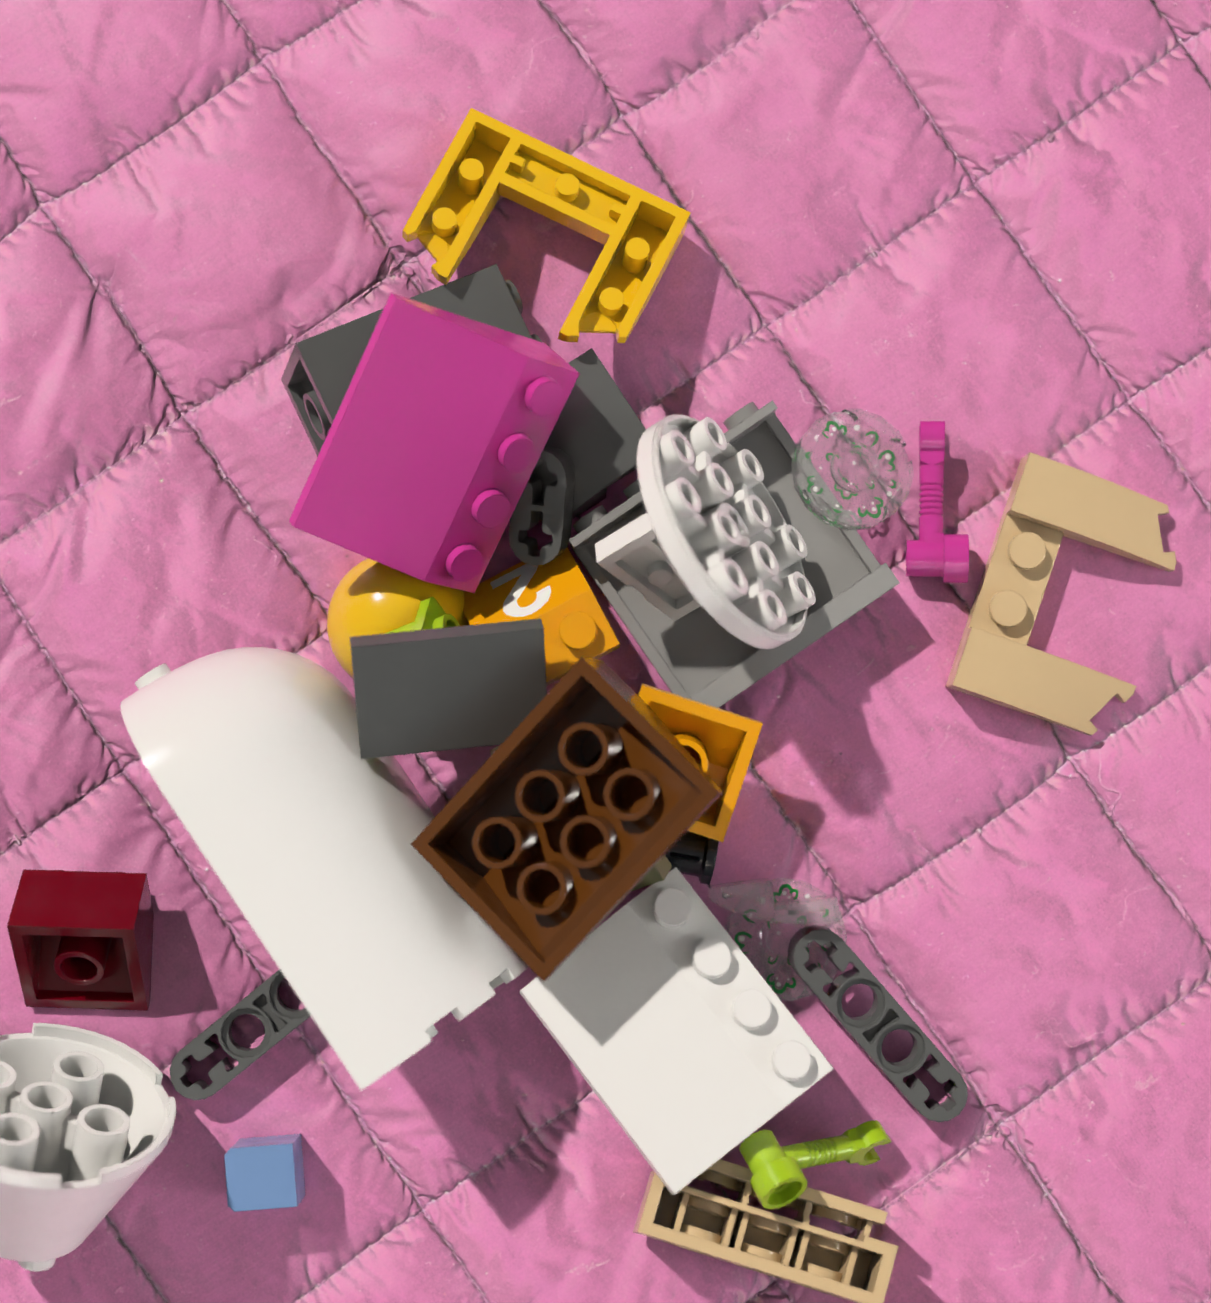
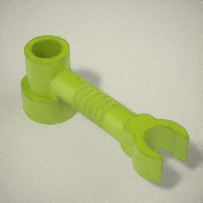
M871 1120L858 1125L856 1128L848 1129L839 1136L780 1146L771 1130H761L748 1136L741 1143L739 1151L753 1174L750 1183L762 1206L766 1209H776L793 1202L807 1188L808 1181L801 1169L846 1161L850 1164L858 1163L863 1166L870 1165L880 1160L874 1147L889 1144L892 1141L881 1123L877 1120Z

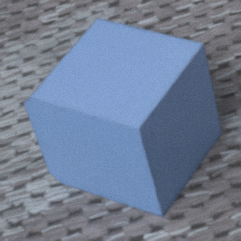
M301 1134L241 1138L224 1155L228 1207L234 1212L297 1207L305 1197Z

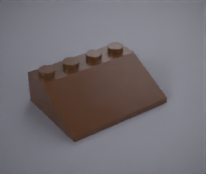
M581 656L411 845L544 982L558 970L723 792L647 703L603 660Z

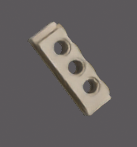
M719 1159L695 1178L702 1181H711L722 1185L724 1188L739 1192L738 1198L735 1201L687 1185L673 1196L654 1170L651 1171L633 1233L854 1303H884L898 1246L869 1236L872 1225L885 1224L888 1212L807 1187L797 1199L784 1206L798 1211L797 1217L793 1220L748 1205L749 1196L758 1198L750 1183L753 1174L749 1168ZM809 1215L841 1222V1225L857 1229V1234L850 1238L809 1225Z

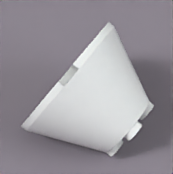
M33 1023L32 1033L0 1035L1 1258L17 1261L22 1268L29 1271H44L53 1267L56 1258L72 1252L84 1242L167 1145L172 1134L176 1116L175 1097H169L161 1085L162 1072L135 1049L93 1031L50 1023Z

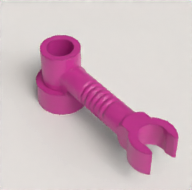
M920 421L919 485L921 487L919 490L921 492L919 496L921 498L919 502L921 504L919 508L921 510L919 511V540H906V576L942 577L943 583H968L969 536L968 534L943 533L942 515L944 511L942 509L944 505L942 503L944 499L942 497L944 494L942 491L944 488L942 485L944 484L945 421Z

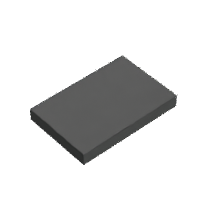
M541 618L350 637L361 759L501 745L547 695L544 627Z

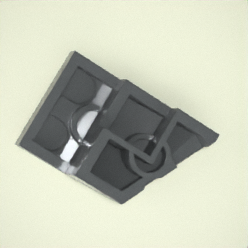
M592 348L568 363L580 374L545 445L562 449L574 464L575 488L572 519L604 500L607 487L637 469L639 440L646 430ZM543 461V464L534 468L532 472V477H537L542 481L541 499L543 500L546 486L557 481V474L547 471V461ZM540 512L539 521L542 522L543 512Z

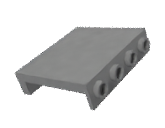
M773 400L760 409L757 408L754 402L739 409L723 422L728 429L724 435L727 443H730L738 452L747 449L754 454L764 473V480L762 482L775 501L786 524L796 528L805 541L808 554L801 562L805 577L814 590L816 601L815 604L808 607L805 625L795 638L772 649L751 646L728 632L702 606L674 621L644 599V595L633 586L628 587L597 564L595 543L647 513L639 479L623 491L628 500L609 513L601 505L579 519L573 525L578 534L569 540L570 547L670 692L717 708L727 703L900 583L886 563L883 565L879 564L842 509L837 516L831 514L829 502L834 513L838 511L840 506L810 463L804 462L803 453L775 415L777 406ZM809 477H813L808 480L809 483L813 484L809 489V494L815 495L819 492V489L822 490L821 494L816 498H810L806 494L808 486L806 479ZM813 487L817 489L816 493L811 491Z

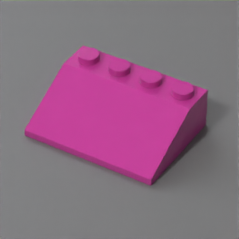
M390 293L289 522L297 529L422 581L475 593L580 373L545 343Z

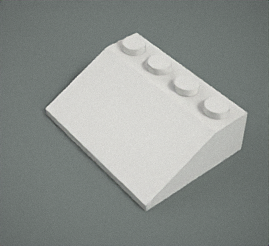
M677 867L671 870L663 881L652 884L597 927L547 981L543 982L537 976L519 992L673 1196L834 1069Z

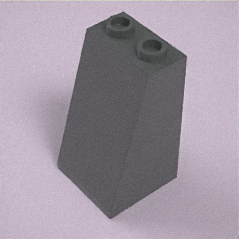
M497 264L449 282L447 285L444 284L409 298L542 342L536 334L530 335L521 316L523 305L519 292L512 281L504 280ZM383 309L297 342L293 348L281 380L317 456Z

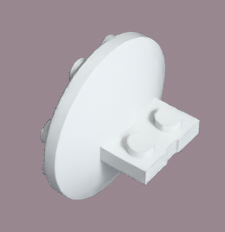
M673 414L647 428L639 440L637 449L638 479L647 513L595 543L597 564L628 587L633 586L644 595V599L674 621L702 606L728 632L751 646L772 649L795 638L805 625L808 607L815 604L816 601L814 590L805 577L801 562L803 558L807 557V547L797 529L792 525L786 524L775 501L763 484L764 473L757 458L749 450L743 449L738 452L730 443H727L719 425L709 417L699 421L689 416Z

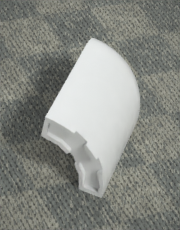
M265 647L228 649L203 656L173 671L169 669L166 663L159 665L135 682L139 689L138 691L122 700L120 708L124 723L154 781L361 1091L432 1042L431 1038L438 1034L433 1024L451 1012L455 1019L457 1018L460 1021L496 994L493 989L504 982L508 984L529 967L411 845L435 816L394 756L361 759L355 698L347 687L324 667L308 658L280 649Z

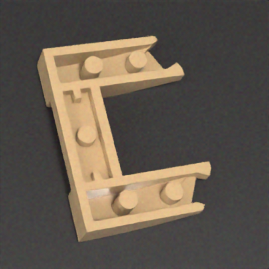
M1031 452L1021 458L945 687L1089 736L1093 735L1098 729L1090 720L1114 696L1120 702L1125 703L1134 694L1136 686L1027 646L1063 536L1168 572L1174 571L1176 566L1175 551L1163 552L1158 519L1159 515L1169 513L1168 505L1119 484Z

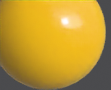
M367 558L354 566L342 578L331 598L327 615V632L332 651L341 667L353 678L350 637L384 634L414 622L420 602L430 597H434L445 613L451 614L460 626H467L469 622L463 612L465 591L422 581Z

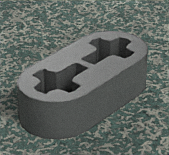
M554 446L544 447L535 468L542 465L543 461H547V471L557 474V481L546 486L543 500L541 499L542 481L537 477H532L531 474L509 523L510 547L522 562L533 566L544 565L562 555L568 547L571 537L575 469L570 457L562 449ZM540 512H543L542 530L544 533L552 535L553 541L543 546L540 550L538 549L537 539L528 537L527 530L538 525Z

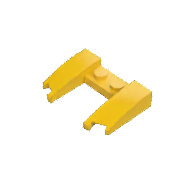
M471 108L403 228L402 237L406 242L418 238L436 260V263L431 266V273L438 281L447 285L481 231L500 196L512 200L605 245L559 331L558 339L565 342H578L579 333L616 334L617 343H625L684 236L691 212Z

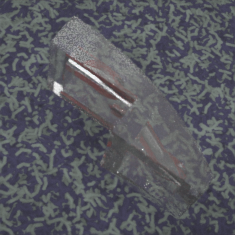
M769 878L706 885L707 896L711 902L747 917L795 925L841 923L838 898L832 894L774 901L772 881Z

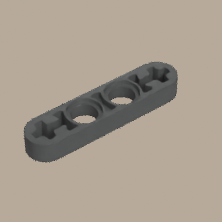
M820 925L805 926L797 931L790 940L787 950L789 963L796 974L920 1114L928 1120L936 1122L950 1121L958 1116L966 1105L968 1098L967 1085L959 1072L841 937L829 928ZM815 941L820 946L830 942L831 946L825 952L826 956L843 974L836 977L833 981L815 963L806 968L804 964L809 960L810 955L805 948L810 942ZM851 963L853 968L844 972L848 964ZM832 983L828 991L824 992L823 986ZM855 984H865L873 992L874 1000L872 1007L862 1016L852 1017L846 1015L842 1009L843 994L849 987ZM902 1029L908 1031L913 1039V1047L909 1056L899 1062L887 1061L882 1054L881 1048L884 1038L894 1030ZM930 1054L932 1057L931 1060L926 1061L928 1055ZM921 1066L941 1084L949 1079V1082L944 1086V1091L948 1097L941 1104L934 1099L924 1103L930 1095L929 1090L913 1074ZM909 1076L907 1081L904 1083L903 1078Z
M278 970L176 1054L170 1066V1080L175 1090L183 1097L201 1100L214 1095L311 1016L306 1008L294 1010L283 1004L279 996V988L285 976L281 970ZM241 1014L254 1015L264 1025V1039L255 1048L247 1049L241 1047L232 1037L231 1027L233 1021ZM213 1034H217L223 1050L236 1059L238 1065L232 1068L228 1057H225L209 1071L208 1075L213 1081L210 1085L202 1079L195 1083L190 1082L186 1073L190 1071L192 1066L187 1058L192 1055L194 1059L200 1061L219 1048L217 1044L210 1041V1037Z

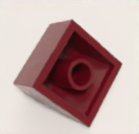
M23 870L7 928L26 1007L148 1011L151 993L154 913L147 873Z

